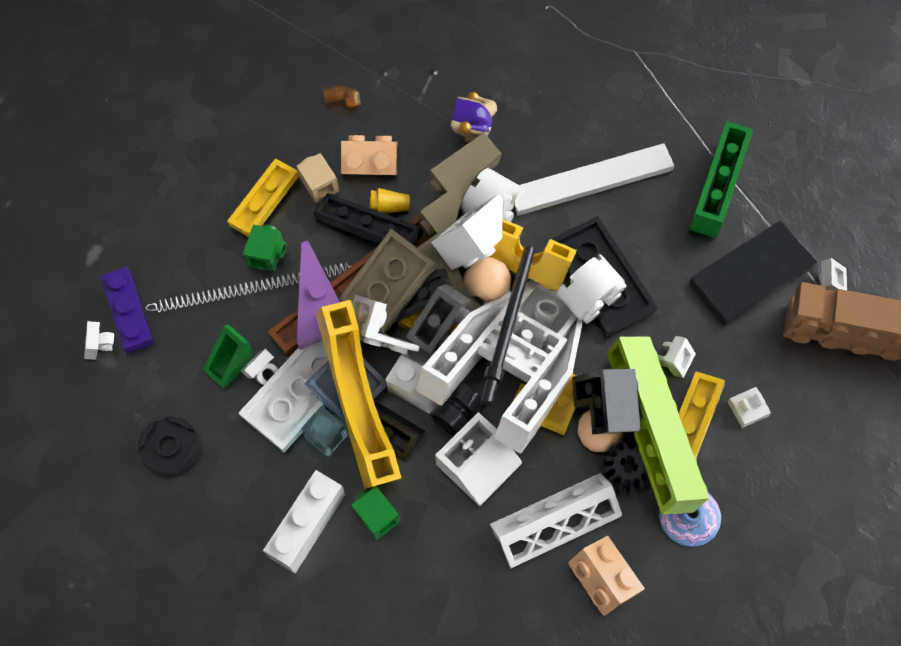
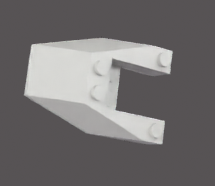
M534 280L526 283L503 365L504 370L525 381L527 384L502 415L494 437L520 454L536 434L572 376L583 320L580 321L556 294L557 290L544 288ZM511 291L504 294L501 298L495 299L470 312L422 367L416 391L442 406L481 357L492 361Z

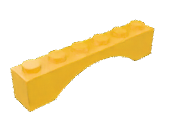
M347 300L322 306L315 315L364 489L400 479L401 474L393 447L381 424L370 391L362 356L359 327L352 302Z

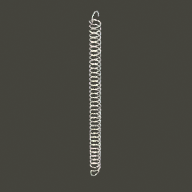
M345 262V271H347L346 265H347V267H352V266H348L347 262ZM340 263V273H339V270H338L337 265H336V264L334 265L335 274H334V272H333V269H332L331 265L329 266V274H328L327 268L324 266V272H325V270H326L327 275H328L329 278L331 277V271H332V273H333L334 276H336V269H337L339 275H341V267H342L343 272H345V271H344V268H343V266H342L341 263ZM298 271V282H297V280H296L295 274L292 273L293 283H292V281H291V279H290L289 274H287V283H286V281H285L284 275H282V285H281V283H280L279 277L277 276V287H276V284H275V282H274L273 277H271L272 288H271V286H270L269 281H268L267 278H266V288H265V286H264L263 280L261 279V290H260V288H259V285H258L257 280L255 281V283H256V291H255V289H254L253 284H252L251 281H250L251 292L249 291L246 282H245V293H244V291H243L242 285L239 284V285H240V295H239V293H238V290H237V288H236V285H234L235 296H236V292H237V294H238L239 296H241V290H242V292H243L244 295H246L247 290H248V292L251 294V293H252V288H253V291L256 293V292H257V286H258V289H259L260 292H262V288H263V287H264V289L267 291V290H268V285H269L270 289L272 290V289H273V283H274V286H275L276 288H278V281H279V284H280V286H281L282 288H283L284 282H285L286 286L289 285V280H290V283H291L292 285H294V278H295L296 283L299 284L300 272ZM229 285V296H228V294H227V292H226L225 287H223V288H224V298H223V296H222V294H221L220 288H218L219 299L217 298L216 293H215V290L213 289V300H212L211 295H210V292H209V290H208V301H207V299H206V297H205L204 291H202V294H203V302L201 301V299H200V297H199V293L197 292L198 302L196 303V301H195V299H194V296H193V293H192V304L190 303L189 298H188V295L186 294V297H187V306H188V302H189V304H190L191 306H193V303H194V302H195L196 305H198V304H199V300H200V302L203 304V303H204V298H205V301H206L207 303L209 302L210 299L214 302L215 297H216L217 300H220V295H221L222 299H225V293H226V295H227L228 298L231 297V294H232L233 297H235V296H234V294H233V292H232V290H231L230 285ZM181 295V301H182V305H181V306L179 305L178 299H177V297H176V308H175V306H174V304H173V302H172V298L170 297V300H171V309H172V306L174 307V309H177L178 306H179L180 308H182V307H183V304H184L185 307H187V306L185 305V303H184V300H183L182 295ZM165 299L166 309H165L164 311L167 310V307H168L169 310H171V309L169 308L168 304H167L166 299ZM159 300L160 311L158 310L156 303L149 304L155 305L158 312H161L162 309L164 310L161 300ZM147 306L145 307V309H146V310H149V311H154V310H156V309L150 310V309H147Z

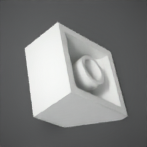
M499 194L466 212L431 242L451 270L462 265L466 269L478 259L482 261L496 251L493 246L502 239L503 199Z

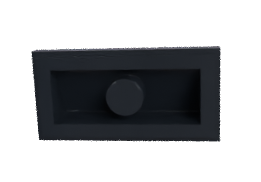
M374 402L381 424L393 447L394 453L402 459L408 460L422 439L425 430L382 404Z

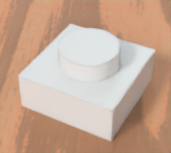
M832 258L822 260L821 272L819 274L821 286H826V290L835 292L837 289L847 290L846 268Z

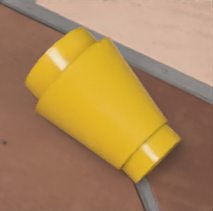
M377 188V191L370 190V209L384 214L409 211V194Z

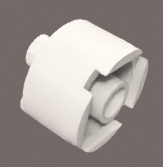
M486 168L476 177L481 180L476 187L470 185L460 207V213L464 215L466 212L499 194L503 199L502 219L511 222L514 217V213L511 211L514 205L522 198L524 189L490 168Z
M600 254L597 259L595 257L590 259L569 277L571 285L566 288L563 284L556 294L580 321L583 320L588 324L600 313L599 310L604 306V303L610 306L622 295L621 292L626 288V284L624 283L625 280Z

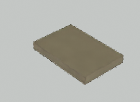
M390 229L339 299L342 302L351 300L353 304L355 295L387 304L385 309L387 313L384 325L379 328V331L386 334L398 315L404 310L438 263Z

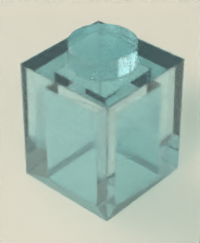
M322 406L301 428L306 440L327 457L348 435L344 423Z

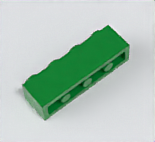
M726 121L689 230L717 238L753 129Z

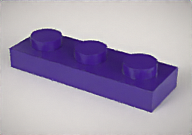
M126 266L101 275L100 278L123 350L129 353L153 344L154 341L129 268Z

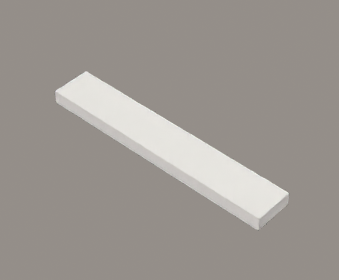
M663 143L521 184L519 187L524 189V193L520 201L514 205L517 216L673 171L674 164Z

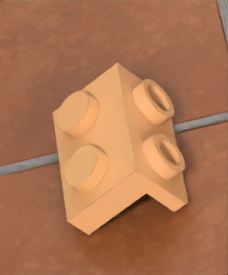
M348 135V141H341V174L397 175L398 142H392V136H375V141H365V136Z
M609 536L585 547L568 562L575 576L579 579L603 616L609 614L616 607L645 589Z

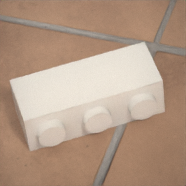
M315 470L263 551L266 555L286 569L296 573L346 494L342 485Z

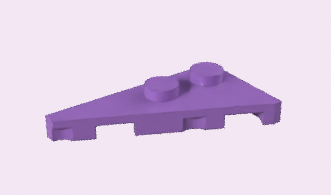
M308 240L301 243L297 345L300 350L322 340L315 315L322 306L340 302Z

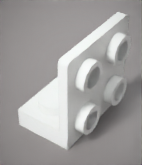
M355 295L352 306L359 327L360 340L374 346L390 348V350L406 355L408 350L419 351L420 347L416 344L379 332V328L384 325L387 313L385 309L387 304Z

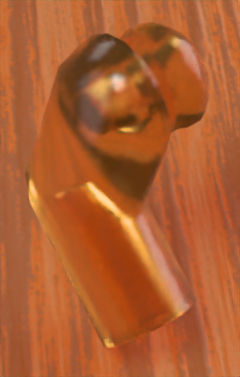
M347 86L323 89L325 103L346 99L348 107L358 106L361 103L359 99L360 93L356 89Z

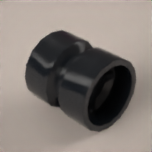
M461 382L442 406L437 404L430 412V417L442 430L454 437L469 422V419H472L478 412L481 413L486 405L481 404V396Z

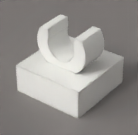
M87 321L84 359L96 360L98 350L112 351L114 333H99L100 322Z
M675 336L673 342H663L662 346L667 351L666 356L658 355V360L662 366L669 368L673 376L684 378L696 353L686 338Z
M263 349L240 371L248 379L255 377L259 384L265 385L267 381L263 378L262 372L265 369H269L275 374L278 368L274 364L269 363L274 357L266 349Z
M757 387L736 395L728 401L742 428L771 414Z

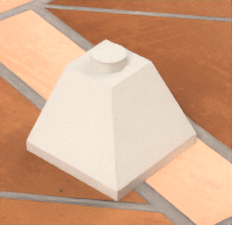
M420 347L418 352L408 350L407 355L401 354L385 380L388 392L430 414L437 403L416 391L422 367L435 352L429 354Z

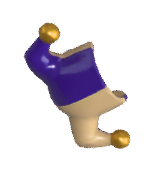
M470 92L467 98L458 97L451 122L452 130L462 135L467 143H470L483 133L488 135L492 127V117L497 112L496 102L479 97L476 92Z

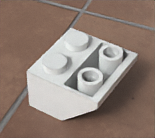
M478 412L435 454L436 465L473 501L481 506L518 469L522 461L512 448L494 438L497 429Z

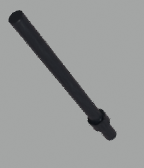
M525 246L523 249L491 365L487 366L483 378L485 386L480 402L486 406L493 404L497 386L501 385L504 370L502 368L535 254V248L532 246Z

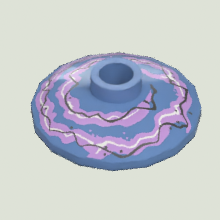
M708 493L710 499L696 510L697 518L694 519L690 518L687 513L662 515L661 511H659L661 527L669 539L682 546L697 547L705 545L715 537L721 524V512L718 503L711 494Z

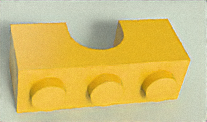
M502 219V239L493 246L496 251L489 257L501 261L516 275L524 249L520 243L523 227ZM550 239L544 251L534 254L528 278L538 282L544 288L558 291L562 286L577 250Z

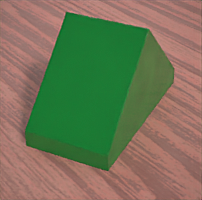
M227 324L224 325L203 371L224 388L241 373L240 370L255 354L249 342Z

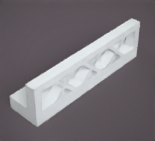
M599 473L493 522L490 526L493 534L501 544L510 568H513L621 517L622 513L612 484ZM609 500L612 510L601 515L594 513L598 503ZM577 513L584 515L578 526L573 528L566 526L570 516ZM549 526L556 528L552 538L546 541L538 539L543 529ZM519 540L527 541L528 543L524 551L513 556L509 545Z

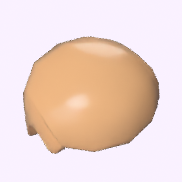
M487 257L482 261L478 259L464 273L463 285L471 297L478 296L485 302L501 298L508 291L511 283V274L506 265L495 258Z
M590 409L579 419L577 434L583 446L592 452H609L610 447H616L622 442L624 433L592 435Z

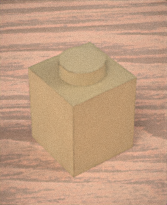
M321 153L307 157L300 164L296 165L300 180L315 204L322 201L327 193L333 195L339 192L337 177Z

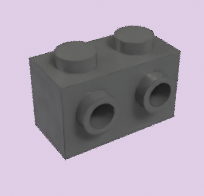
M449 284L437 287L406 337L429 354L435 352L451 335V330L455 324L459 325L468 315L470 310L466 307L471 300Z

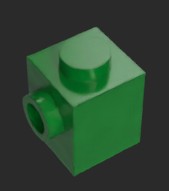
M253 224L243 251V257L248 267L275 272L279 258L282 259L286 251V242L283 240L281 231L271 225L258 226Z

